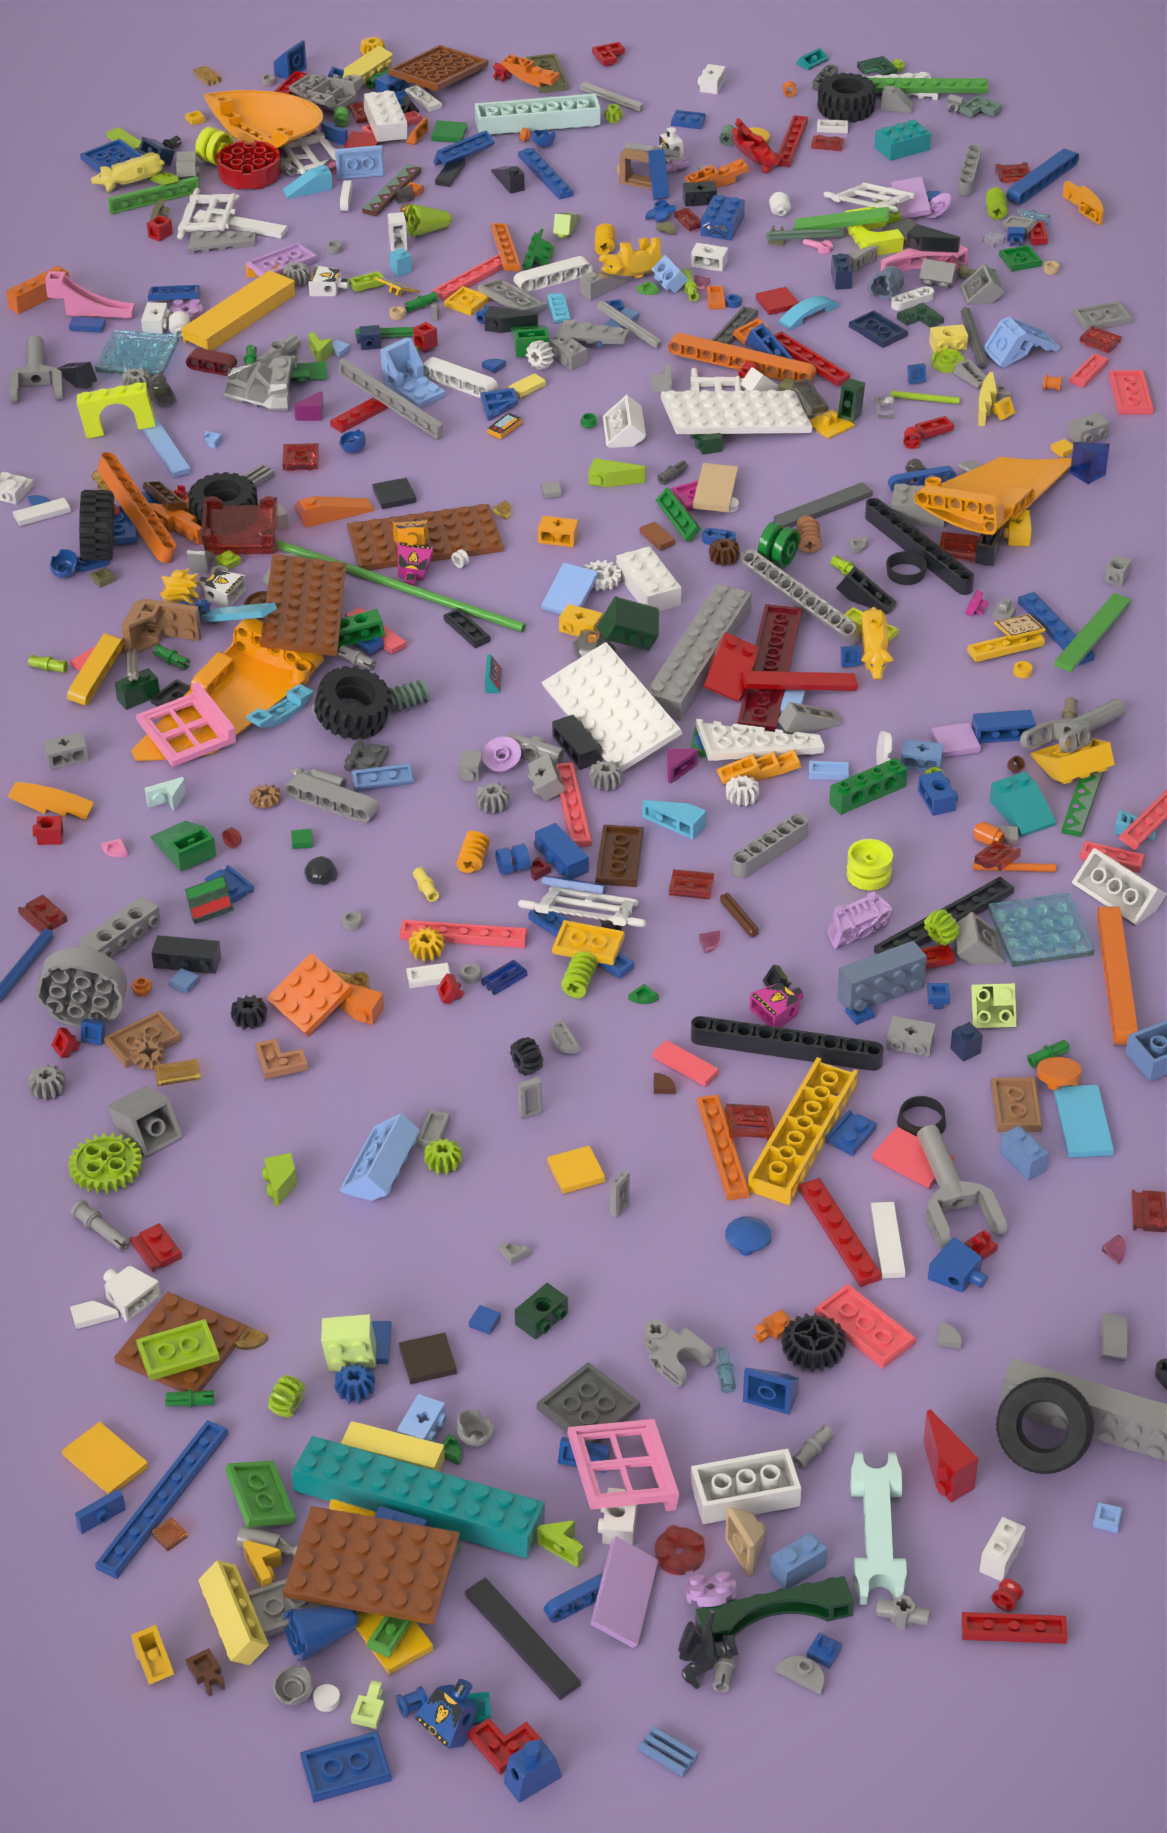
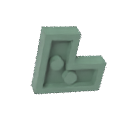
M977 95L960 106L959 112L968 117H973L980 111L989 116H994L1002 110V104Z

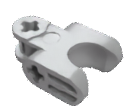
M656 1319L646 1323L644 1328V1347L651 1353L648 1357L649 1362L657 1372L674 1386L680 1387L686 1382V1369L680 1362L692 1360L701 1366H706L714 1360L712 1348L689 1329L683 1328L676 1333L661 1320Z

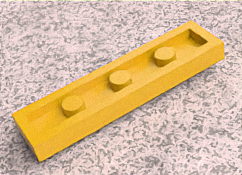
M1040 633L1012 640L1008 636L968 645L967 652L975 662L1044 646L1045 639Z

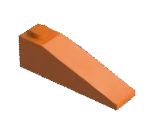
M314 496L298 500L294 505V509L306 528L374 511L368 498Z

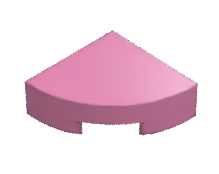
M121 838L101 844L103 852L109 856H128Z

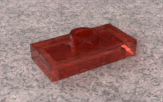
M689 208L674 212V217L689 231L701 228V219Z

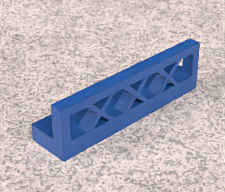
M485 130L437 150L433 163L435 166L441 163L446 166L494 146L495 141Z

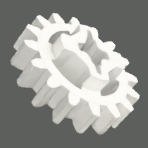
M597 560L595 563L591 561L590 565H584V568L598 572V577L592 587L596 591L599 589L605 591L607 588L613 589V586H618V582H621V569H619L618 565L613 566V562L607 563V560L603 562Z

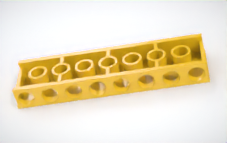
M269 270L182 327L183 342H191L213 351L295 296V281Z
M816 1058L749 1173V1192L787 1205L791 1204L799 1190V1184L803 1183L825 1144L826 1135L835 1126L856 1089L858 1070L854 1069L853 1072H849L822 1063L821 1058Z

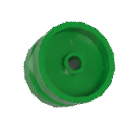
M774 521L770 522L762 532L757 553L773 562L776 566L787 567L794 559L798 550L799 531L791 527L784 528L782 524Z

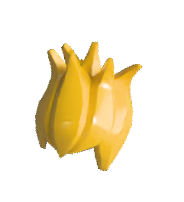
M188 568L186 570H175L170 577L162 576L165 587L163 588L164 591L160 592L163 600L171 603L186 601L194 604L191 596L199 598V595L193 588L197 587L196 584L200 583V581L195 580L198 574H188L190 570Z

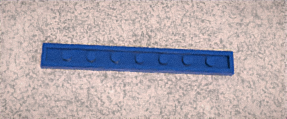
M209 1420L204 1423L95 1563L97 1570L118 1579L228 1436L227 1428Z

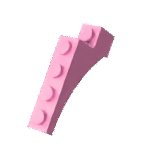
M960 245L958 253L928 252L908 248L881 260V271L888 266H895L901 271L922 268L923 259L954 263L957 268H960V266L968 264L969 250Z
M48 271L45 279L47 297L55 299L64 298L66 315L76 317H121L124 319L133 317L135 311L134 303L120 302L99 296L79 286L67 277L65 272Z

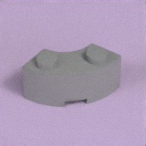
M196 151L177 152L176 167L178 179L200 176V157L196 155Z

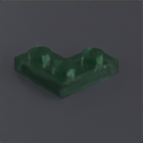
M884 56L857 62V68L863 74L878 71L884 76L897 74L898 69Z
M919 303L897 313V319L906 326L921 321L929 328L944 323V317L924 303Z

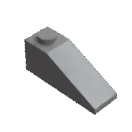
M591 271L579 277L580 295L592 301L626 284L627 280L619 275Z
M788 702L778 719L783 727L782 729L788 734L795 732L811 733L842 724L841 719L834 710Z

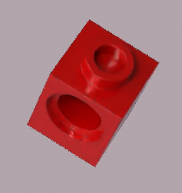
M158 215L147 222L148 237L161 242L172 235V220Z
M424 322L413 328L414 346H418L424 352L438 346L436 327L428 322Z
M37 816L36 825H33L32 832L33 837L37 838L38 845L62 844L64 835L62 816Z

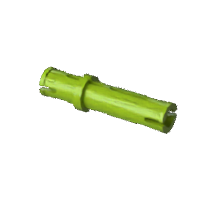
M683 268L681 272L689 279L684 284V290L689 300L692 301L693 298V302L699 299L698 287L694 283L691 270Z

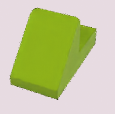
M315 332L308 333L309 348L316 362H325L333 353L332 339L321 340L317 338Z
M575 1521L550 1523L537 1527V1544L577 1568L584 1562V1546L573 1538L575 1536Z

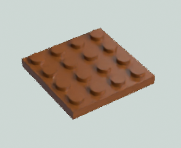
M167 1291L115 1355V1363L148 1377L137 1348L136 1339L206 1319L220 1360L155 1379V1381L180 1392H186L189 1389H192V1391H202L247 1334L248 1327L241 1322Z

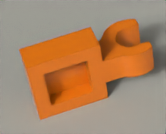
M781 1309L764 1318L763 1323L757 1324L754 1329L758 1333L753 1335L758 1343L764 1342L771 1336L778 1340L782 1338L783 1330L792 1319Z

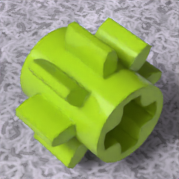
M610 104L607 109H604V117H606L609 123H618L620 118H623V111L619 105Z

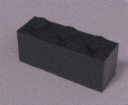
M573 714L552 721L553 738L562 749H565L566 754L579 770L596 764L597 761L601 762V745L593 739L592 734L587 732L582 722L578 721Z
M157 935L151 952L153 968L180 970L182 968L191 972L216 974L221 958L219 941Z

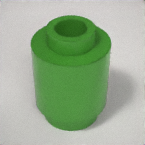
M343 106L336 108L334 111L333 121L336 123V126L345 127L349 122V111Z

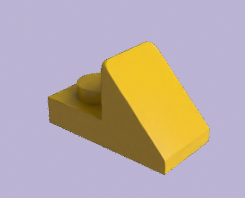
M248 1540L244 1541V1556L259 1587L272 1584V1581L275 1580L272 1569L282 1565L281 1551Z
M156 1624L131 1634L137 1660H140L148 1685L174 1675Z

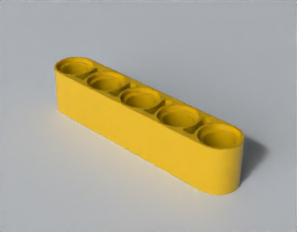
M107 633L102 635L71 684L67 700L84 706L89 704L119 656L124 643L122 638Z

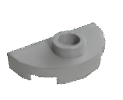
M564 1019L556 1022L550 1031L551 1044L556 1050L563 1053H580V1046Z
M790 1656L781 1660L775 1666L776 1673L820 1695L822 1694L824 1673L813 1660L803 1656Z

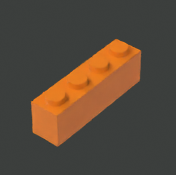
M55 266L48 270L65 272V275L69 277V272L60 266ZM48 271L40 273L38 276L7 290L8 308L20 314L51 299L47 297L45 283Z

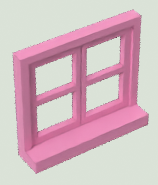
M199 682L192 684V694L136 715L137 722L172 767L236 742L235 727ZM193 705L203 718L184 724L175 712ZM170 714L180 727L161 734L152 721ZM208 724L218 737L199 744L190 731ZM185 733L194 744V747L176 753L167 740Z
M655 1419L568 1427V1438L590 1510L663 1502L666 1511H676L679 1492ZM641 1435L648 1456L622 1458L616 1437ZM610 1438L616 1459L591 1462L584 1440ZM651 1466L658 1488L632 1490L626 1469ZM620 1469L626 1491L601 1494L594 1472Z

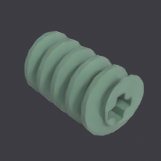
M421 679L417 680L416 683L412 681L409 685L405 683L402 687L398 685L395 689L389 688L392 697L390 706L392 712H395V706L400 711L402 710V704L407 709L409 708V702L416 706V700L423 704V698L427 702H430L431 699L429 690Z

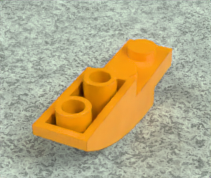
M1070 181L1064 182L1063 197L1078 206L1079 213L1099 226L1102 225L1104 210L1099 198L1086 186L1078 187Z

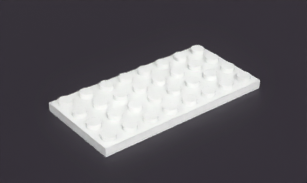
M670 390L661 392V400L676 434L812 432V425L795 391L686 390L684 392Z
M606 642L541 682L545 690L567 716L573 714L578 721L580 720L587 732H590L593 739L601 745V758L607 762L613 760L614 763H619L622 772L682 735L679 726Z

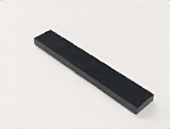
M486 1577L465 1590V1596L559 1700L581 1686L580 1679Z

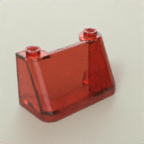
M266 496L260 500L259 505H223L222 500L218 497H204L201 531L204 550L212 551L214 555H220L228 550L236 555L276 553L278 551L277 497Z

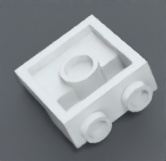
M2 472L0 474V501L17 505L34 486V479Z

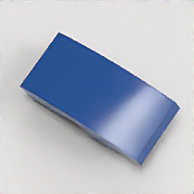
M322 121L321 132L324 133L325 139L345 145L348 139L347 129L336 127V123Z

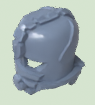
M888 266L872 277L868 285V291L878 298L891 299L893 296L900 294L899 290L904 284L905 275L899 268Z

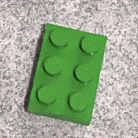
M273 1460L227 1463L225 1472L247 1527L294 1523L296 1516Z

